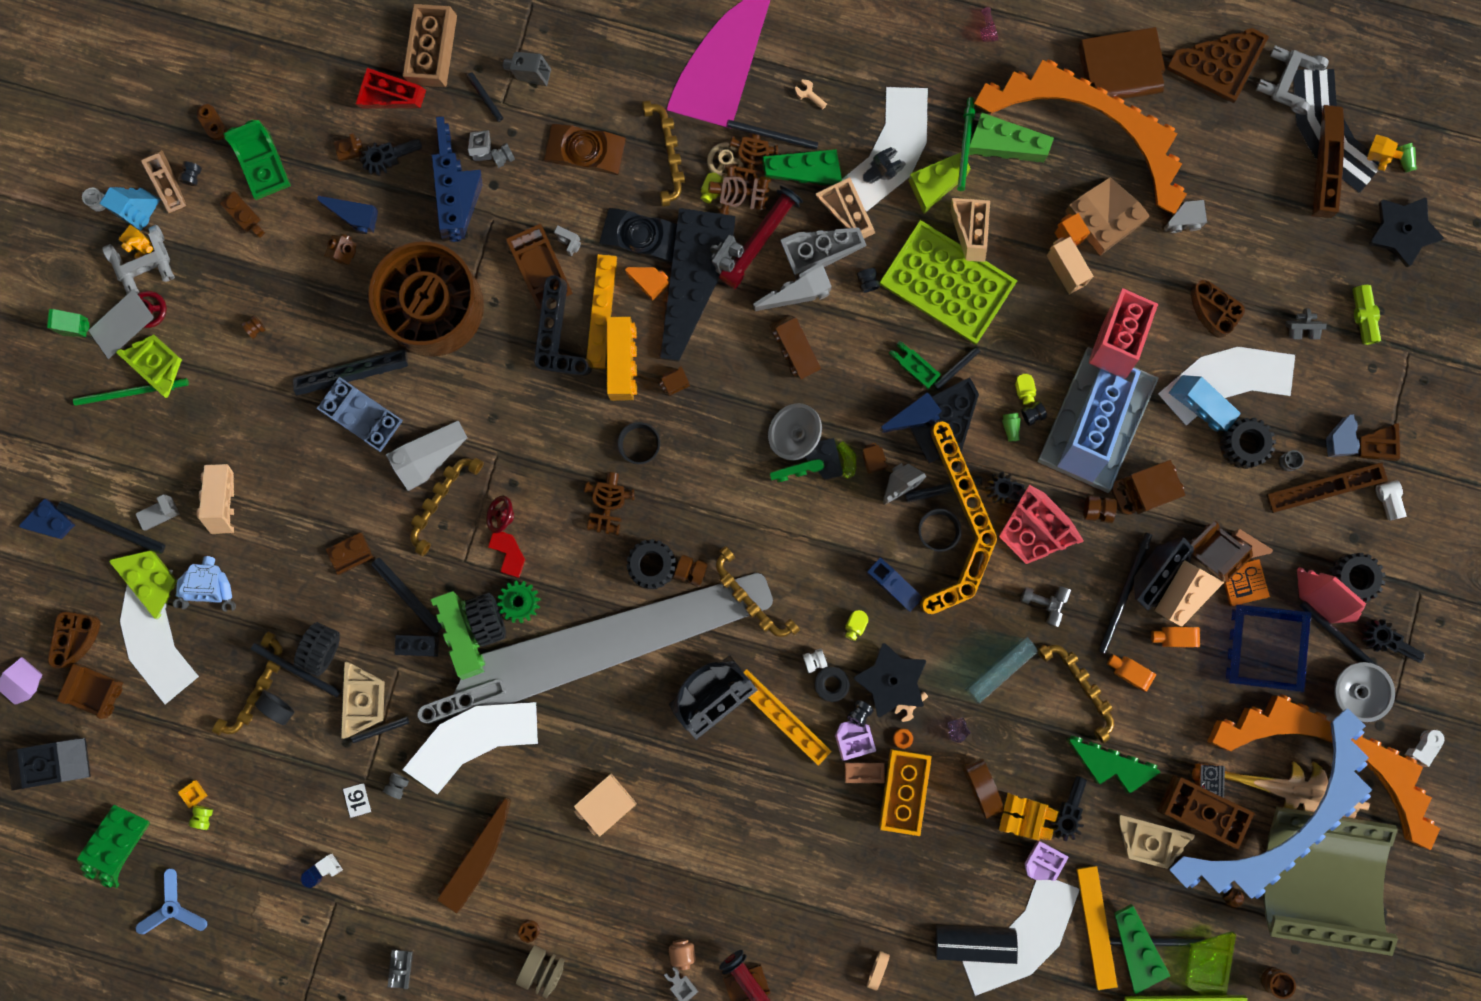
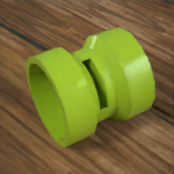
M194 805L192 809L193 817L190 819L188 826L203 830L209 829V817L212 816L213 809Z

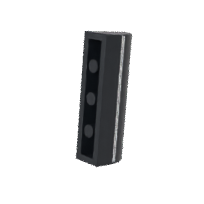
M936 924L935 958L937 960L1017 964L1018 940L1016 929Z

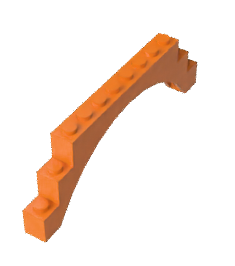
M1049 59L1047 61L1042 60L1031 80L1028 79L1029 75L1026 73L1014 71L1003 92L1000 91V86L992 82L990 85L985 83L974 105L989 114L1017 103L1037 99H1060L1085 105L1113 120L1134 140L1144 156L1153 179L1156 206L1172 215L1177 212L1187 193L1183 192L1184 188L1178 184L1170 185L1182 165L1179 162L1180 158L1173 154L1166 155L1177 136V133L1174 132V127L1168 124L1163 126L1157 123L1158 119L1148 114L1146 117L1140 113L1142 110L1133 105L1131 107L1126 106L1123 99L1114 96V98L1108 96V92L1101 87L1095 89L1090 86V81L1082 77L1080 80L1075 78L1072 71L1066 68L1064 70L1057 68L1058 64Z
M1283 694L1272 696L1265 712L1253 706L1252 708H1244L1237 725L1227 719H1224V721L1217 720L1207 741L1225 751H1232L1255 739L1277 734H1302L1318 737L1333 743L1331 721L1327 720L1326 715L1320 712H1315L1314 714L1308 711V706L1301 703L1296 705L1290 702L1291 698ZM1363 735L1357 740L1352 738L1351 740L1369 757L1365 761L1367 767L1374 772L1388 791L1398 812L1404 839L1421 848L1431 850L1441 828L1435 826L1433 820L1424 817L1432 797L1426 795L1425 790L1415 786L1423 767L1417 764L1418 761L1409 756L1404 758L1399 755V751L1390 747L1386 749L1381 746V742L1370 738L1367 740L1363 738Z

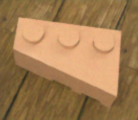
M850 177L815 194L817 199L846 229L860 228L863 238L875 234Z
M952 198L950 212L965 260L985 262L990 201Z
M228 464L204 465V472L201 473L202 490L199 491L200 508L197 509V518L203 523L210 534L234 533V527L230 525V515H234V509H230V499L234 497V473Z
M1184 560L1156 607L1155 612L1183 626L1224 582Z

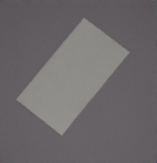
M133 289L88 331L109 359L154 317Z

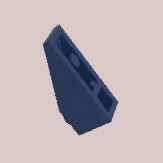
M318 196L317 200L324 207L353 227L356 232L361 234H367V232L374 233L378 210L375 206Z
M926 393L881 426L880 431L884 433L926 425L928 422L932 425L940 419L938 415L942 410L929 393Z

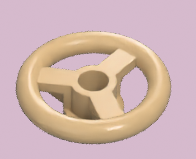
M727 142L714 146L707 158L709 170L711 173L720 175L721 179L722 174H724L722 172L725 169V165L736 164L742 168L745 165L737 158H733L731 151L723 150V148H729L737 152L738 148L728 147L729 143ZM716 152L719 154L718 160L720 163L717 170L713 165V157ZM728 158L729 161L724 162L723 159Z

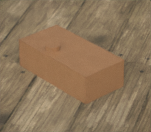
M414 4L403 77L408 82L420 86H447L457 15L450 6Z

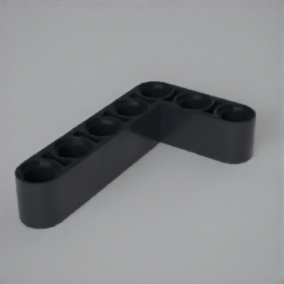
M549 276L544 286L534 357L535 366L541 370L587 376L593 370V364L590 360L558 354L567 282L558 276ZM558 280L559 287L554 290L553 284ZM556 300V307L552 309L551 302ZM550 319H553L554 324L549 328L548 322ZM547 338L551 339L549 347L545 345ZM545 357L548 358V364L546 366L543 365V359ZM565 359L567 365L564 369H562L561 362ZM581 362H584L585 369L583 371L579 370V364Z

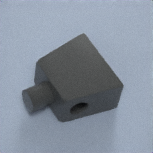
M515 52L512 59L505 58L503 63L504 70L511 71L516 79L547 87L551 68L541 54Z

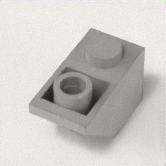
M1204 200L1184 202L1165 225L1164 231L1178 233L1182 229H1189L1190 231L1200 230L1207 223Z

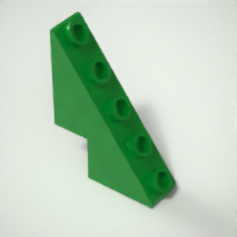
M1071 735L1070 739H1066L1096 784H1102L1114 775L1124 791L1132 793L1161 773L1157 769L1158 765L1146 762L1145 765L1138 763V758L1129 755L1126 758L1119 756L1120 752L1108 748V751L1101 750V745L1089 742V745L1081 743L1082 739Z

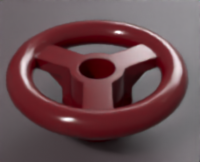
M153 291L138 293L145 306H148L151 314L160 311L159 316L143 328H152L159 325L165 318L167 311L165 300L161 295ZM143 297H153L158 300L160 305H152Z
M503 495L498 496L492 501L486 516L488 529L493 533H500L514 519L512 502L507 496ZM504 501L499 509L494 510L498 503ZM492 516H495L497 520V528L493 526Z

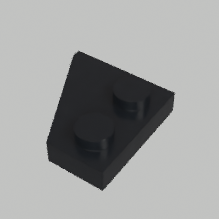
M834 438L819 441L814 450L805 456L808 461L816 459L824 461L825 466L823 470L818 471V474L824 481L843 476Z

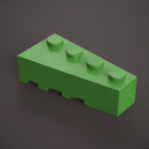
M981 113L970 143L969 155L978 154L985 157L998 156L1005 159L1017 158L1025 161L1044 162L1054 138Z
M454 591L431 599L433 606H436L440 614L436 615L438 622L443 629H446L443 636L448 647H452L449 653L457 676L464 680L485 672L483 668L486 665L482 654L479 655L477 649L480 645L475 640L465 611L466 601H463Z

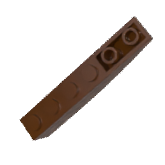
M1323 105L1312 216L1332 218L1339 213L1344 160L1343 107Z
M509 798L504 799V801L500 800L494 808L496 813L493 817L489 816L483 824L485 827L482 834L478 833L472 841L474 846L470 851L468 849L465 851L460 859L463 861L459 868L456 866L449 875L452 879L448 884L444 883L438 892L440 896L437 900L456 914L469 899L493 859L507 820L511 802Z

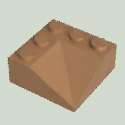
M1111 177L1071 203L1065 211L1067 215L1072 214V216L1079 213L1090 231L1086 239L1100 256L1145 223L1150 217L1139 201Z

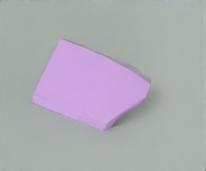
M21 657L2 673L0 677V692L13 704L27 701L37 691L42 673Z
M850 721L840 724L835 737L842 761L876 751L869 725L865 724L862 728Z
M1037 840L1024 863L1027 875L1035 880L1056 881L1068 856Z

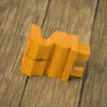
M1008 793L1004 811L1018 813L1023 818H1015L1011 814L1003 813L999 831L1012 832L1015 835L1034 840H1051L1053 829L1043 826L1045 819L1055 822L1058 811L1049 808L1047 804L1027 798L1021 799L1017 795Z

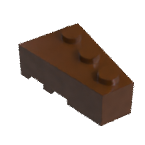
M788 315L769 325L773 331L774 339L777 343L779 342L782 348L781 353L785 360L788 359L791 365L789 369L794 377L797 376V378L803 379L821 370L796 317Z

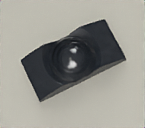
M609 208L599 245L672 263L677 224L660 218L643 216L629 210Z

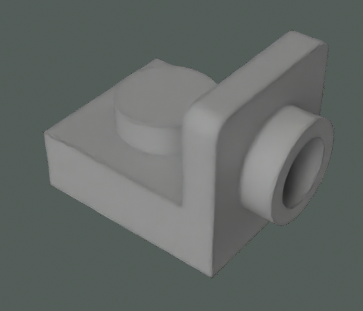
M557 226L554 232L556 237H558L557 240L566 245L570 243L567 248L568 255L572 256L574 252L577 253L581 246L579 236Z

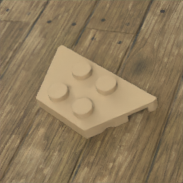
M345 662L341 735L343 739L383 721L385 681L350 662Z
M1118 815L1127 858L1168 869L1173 864L1174 859L1183 852V848L1195 836L1191 833Z

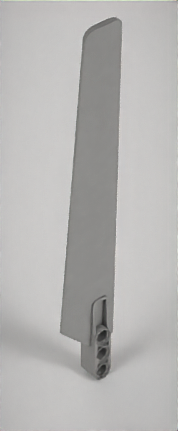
M754 573L735 579L762 611L771 607L773 598L767 581L762 574ZM720 583L483 653L486 664L483 666L485 672L464 680L461 679L453 695L422 706L418 711V718L420 721L430 724L456 714H461L475 706L515 703L750 616L745 610L747 605L743 601L739 603L732 596L734 590L730 586L725 588ZM465 695L470 697V703L467 706L461 704V699ZM446 702H449L452 706L448 713H444L442 709ZM427 709H431L433 712V716L429 720L424 718V712Z

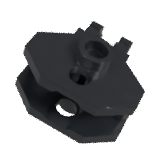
M893 147L887 148L873 157V161L870 163L872 167L866 173L864 172L863 181L873 184L879 179L890 180L904 168L906 163L900 159L891 163L890 160L894 158L898 151Z

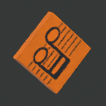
M1259 559L1247 562L1227 583L1224 582L1230 607L1270 597Z

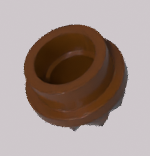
M1234 886L1222 897L1227 905L1234 908L1241 906L1244 902L1241 890L1236 889Z

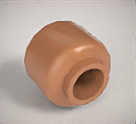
M688 939L673 941V945L668 949L671 965L678 967V970L690 969V965L696 961L694 944L688 942Z

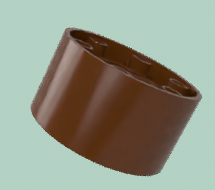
M424 241L402 245L391 251L381 260L370 281L369 303L375 320L394 341L414 354L429 357L450 354L471 340L482 321L484 299L478 281L460 256L443 245ZM439 260L436 273L422 271L420 262ZM454 268L455 272L448 276L447 271ZM411 269H417L416 273L409 275ZM465 273L470 282V289L456 292L452 283ZM399 274L406 279L400 288V292L389 290ZM414 293H415V298H414L413 302L411 303L412 297H413V295H414ZM443 295H444L443 303H442L441 307L439 308V306H440V303H439V302H440V300L442 299V297H443ZM391 301H397L395 307L389 308ZM470 301L468 308H465L466 302ZM457 311L466 313L456 327L451 324ZM402 312L406 321L394 332L389 326L386 316ZM423 331L436 332L437 339L420 341ZM410 333H415V337L412 341L407 340V337Z

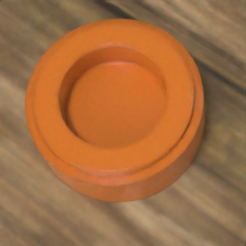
M898 729L893 735V742L899 748H908L913 742V735L907 729Z

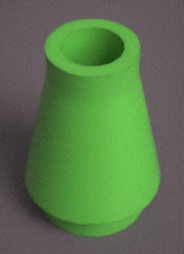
M1409 143L1397 147L1398 151L1403 152L1402 158L1399 160L1405 173L1416 170V151L1413 144Z
M1018 413L1003 415L1002 423L1008 441L1020 440L1021 417L1019 418Z

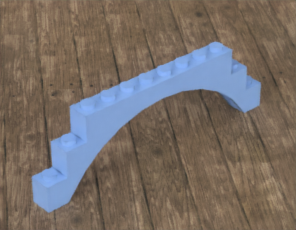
M1348 708L1330 722L1333 760L1329 782L1314 814L1296 834L1279 846L1256 856L1231 861H1208L1182 856L1169 870L1185 888L1189 886L1191 888L1195 887L1201 881L1199 877L1202 876L1217 893L1222 891L1225 894L1233 887L1231 882L1234 881L1249 898L1255 897L1258 899L1266 892L1264 888L1269 883L1273 885L1281 878L1279 874L1284 869L1288 872L1295 866V859L1299 856L1301 858L1305 857L1311 851L1309 847L1314 842L1316 845L1319 844L1326 837L1324 835L1326 831L1336 829L1341 824L1339 820L1344 815L1349 817L1356 810L1354 806L1357 803L1363 804L1371 797L1369 793L1372 789L1354 772L1355 770L1360 772L1367 766L1365 761L1369 757L1351 740L1352 738L1357 740L1364 734L1362 729L1366 726Z

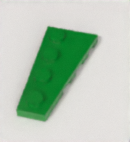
M837 149L764 156L762 158L765 177L787 181L797 180L801 183H818V185L833 186L842 181Z
M1130 904L1115 912L1117 928L1122 941L1134 994L1170 977L1134 906Z

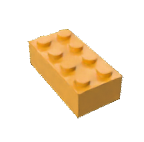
M607 317V394L611 401L634 400V395H637V383L633 380V376H637V364L633 361V357H637V346L633 342V338H637V328L635 327V322L632 323L631 317Z
M890 749L879 822L880 830L915 836L921 835L932 756Z

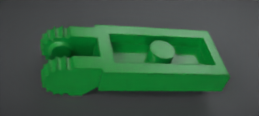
M899 341L897 343L898 348L907 355L903 359L893 350L889 352V355L928 390L941 374L913 349L911 350L903 342Z
M820 459L771 472L770 477L771 480H777V483L787 481L790 475L795 474L797 478L807 475L806 471L808 470L812 472L821 471L825 463Z

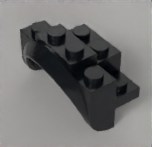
M729 655L722 661L709 663L694 671L684 681L676 698L669 703V706L686 731L688 730L697 740L758 691V689L732 656Z

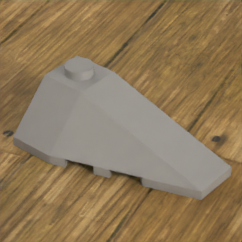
M860 228L836 229L835 231L822 230L809 233L798 232L781 239L796 280L800 277L799 274L820 262L826 267L866 246Z
M820 262L799 274L800 277L797 281H788L783 284L784 286L780 288V292L775 290L753 304V309L759 311L812 301L817 298L821 300L827 297L832 286L823 264Z
M456 421L386 454L406 489L410 491L425 483L436 469H439L442 463L468 437L460 422Z
M901 463L894 467L886 487L883 499L884 505L917 487L926 478L925 473L910 464L903 466Z

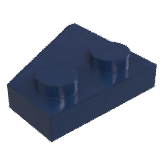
M44 499L19 525L20 528L63 539L75 526L48 499Z

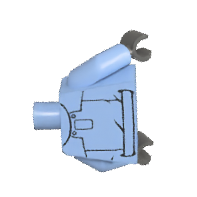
M210 556L203 557L202 565H190L188 571L177 580L176 596L178 599L173 602L175 608H179L180 601L182 602V609H186L189 606L188 601L222 602L223 599L225 601L222 604L224 612L227 611V603L231 605L232 611L235 610L236 604L230 600L232 598L230 583L226 574L221 572L218 566L214 565L215 558Z

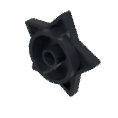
M1422 198L1406 206L1381 200L1378 203L1381 223L1370 240L1369 245L1386 248L1388 251L1395 253L1404 266L1408 268L1413 264L1422 247L1440 242L1444 237L1428 221L1427 198Z
M882 643L874 666L854 677V680L872 693L877 717H882L898 705L924 706L917 682L924 669L926 660L902 659L887 644ZM892 677H895L897 679V683L895 685H892L890 683V679Z

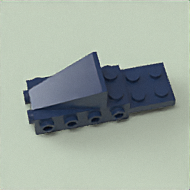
M436 117L440 154L432 155L439 229L442 241L459 242L461 239H465L468 225L483 186L481 170L462 171L460 159H456V154L452 153L449 123H445L444 117Z

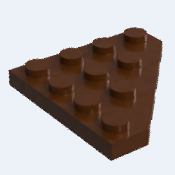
M1250 28L1244 32L1220 37L1211 42L1207 41L1194 45V47L1183 48L1175 52L1167 70L1235 103L1269 36L1254 28Z

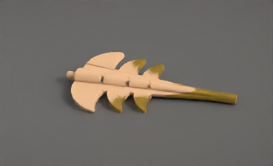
M1294 761L1292 762V773L1289 780L1240 775L1225 771V779L1240 782L1284 797L1285 803L1283 808L1297 809L1301 803L1304 807L1303 811L1315 812L1328 785L1325 771L1315 762L1311 763L1312 775L1308 782L1305 781L1304 772L1301 767ZM1368 802L1363 804L1357 803L1354 806L1356 810L1346 818L1355 819L1357 812L1360 809L1369 810L1370 804Z

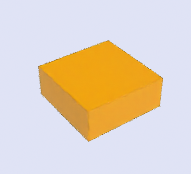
M197 780L178 792L188 808H192L207 797V794Z

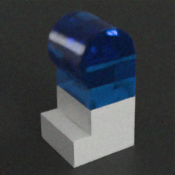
M330 854L306 870L301 876V882L305 887L312 888L318 885L327 874L330 873L333 877L343 869L333 854Z

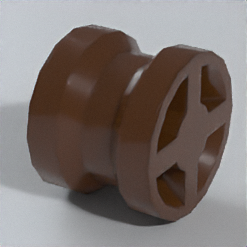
M255 315L251 316L248 322L244 321L242 323L243 328L252 339L256 338L259 332L266 330Z
M533 920L525 921L519 928V938L526 943L533 942L540 933V927Z

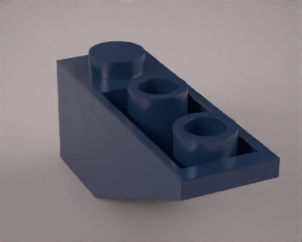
M881 557L866 573L909 612L923 598Z

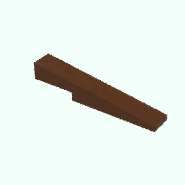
M1382 462L1267 494L1272 512L1275 513L1388 481Z

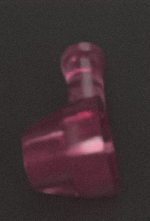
M983 8L981 12L984 15L986 26L980 29L983 42L998 41L991 8Z

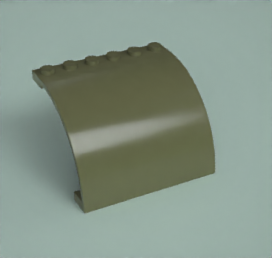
M1276 807L1266 851L1279 846L1296 834L1314 812ZM1342 817L1339 820L1341 824L1336 829L1326 831L1324 833L1326 837L1317 845L1314 842L1309 847L1311 851L1305 857L1301 858L1299 856L1295 859L1294 862L1296 864L1288 872L1284 869L1279 874L1281 878L1275 884L1271 885L1269 883L1264 888L1266 890L1263 894L1264 909L1270 936L1393 956L1398 938L1396 934L1387 933L1383 891L1390 847H1393L1398 829L1396 825Z

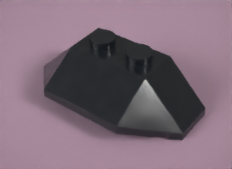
M1181 536L1157 546L1134 576L1135 599L1146 610L1158 606L1184 560L1189 563L1191 562V554L1194 548L1184 537Z

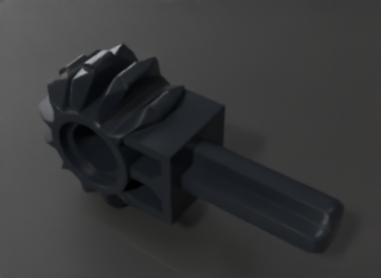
M414 139L395 147L390 142L381 144L378 147L377 143L374 142L372 148L367 145V151L361 152L364 157L360 158V161L363 163L362 167L364 170H368L369 174L372 175L376 172L377 176H380L381 171L387 173L386 167L392 168V166L399 164L397 158L421 150L422 144L419 139ZM375 157H381V159L378 162H373V159Z
M1000 472L999 475L993 474L992 479L987 480L990 486L985 487L986 491H990L987 494V498L993 496L992 503L999 502V505H1004L1005 502L1007 504L1011 502L1018 503L1026 491L1024 484L1017 483L1016 479L1010 481L1011 474L1006 476L1004 472ZM999 484H1003V485H1004V487H1005V492H1004V494H1002V493L999 492V490H998Z
M1373 619L1371 624H1365L1367 630L1361 631L1363 634H1366L1362 641H1368L1366 647H1373L1374 652H1379V650L1389 653L1399 652L1417 663H1421L1424 659L1425 654L1403 642L1404 636L1398 634L1396 629H1391L1392 623H1386L1385 619H1380L1379 621ZM1378 631H1380L1382 634V638L1380 640H1378L1377 638Z
M1076 776L1067 803L1062 802L1061 807L1057 809L1059 815H1057L1056 821H1049V824L1055 825V827L1051 828L1053 833L1057 832L1055 837L1058 839L1062 837L1063 841H1068V837L1071 840H1075L1074 833L1081 835V831L1077 830L1078 827H1084V824L1078 823L1082 819L1081 814L1083 811L1078 806L1087 780L1083 777ZM1065 819H1069L1071 823L1068 829H1063L1062 822Z

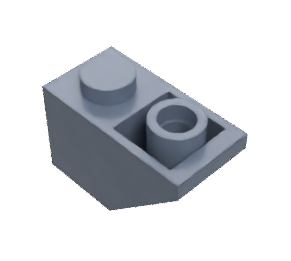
M1354 415L1342 418L1326 437L1328 457L1351 456L1358 453L1360 443L1356 438L1358 425Z

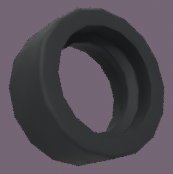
M264 691L255 702V706L260 712L280 725H286L295 713L286 702L267 691Z

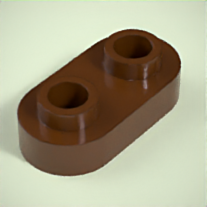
M209 104L201 105L197 110V117L205 132L213 140L223 139V134L227 132V129L213 106Z

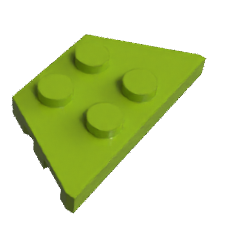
M155 335L149 336L143 341L133 343L131 348L124 351L120 349L116 352L165 398L169 396L182 359Z
M147 551L109 561L155 619H159L162 608L168 602L170 592L174 589L177 579L154 551Z

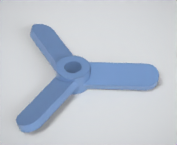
M167 869L164 873L165 904L161 909L138 923L136 932L146 934L172 917L199 931L207 927L205 919L182 908L179 902H177V873L174 869ZM170 906L173 907V912H170Z

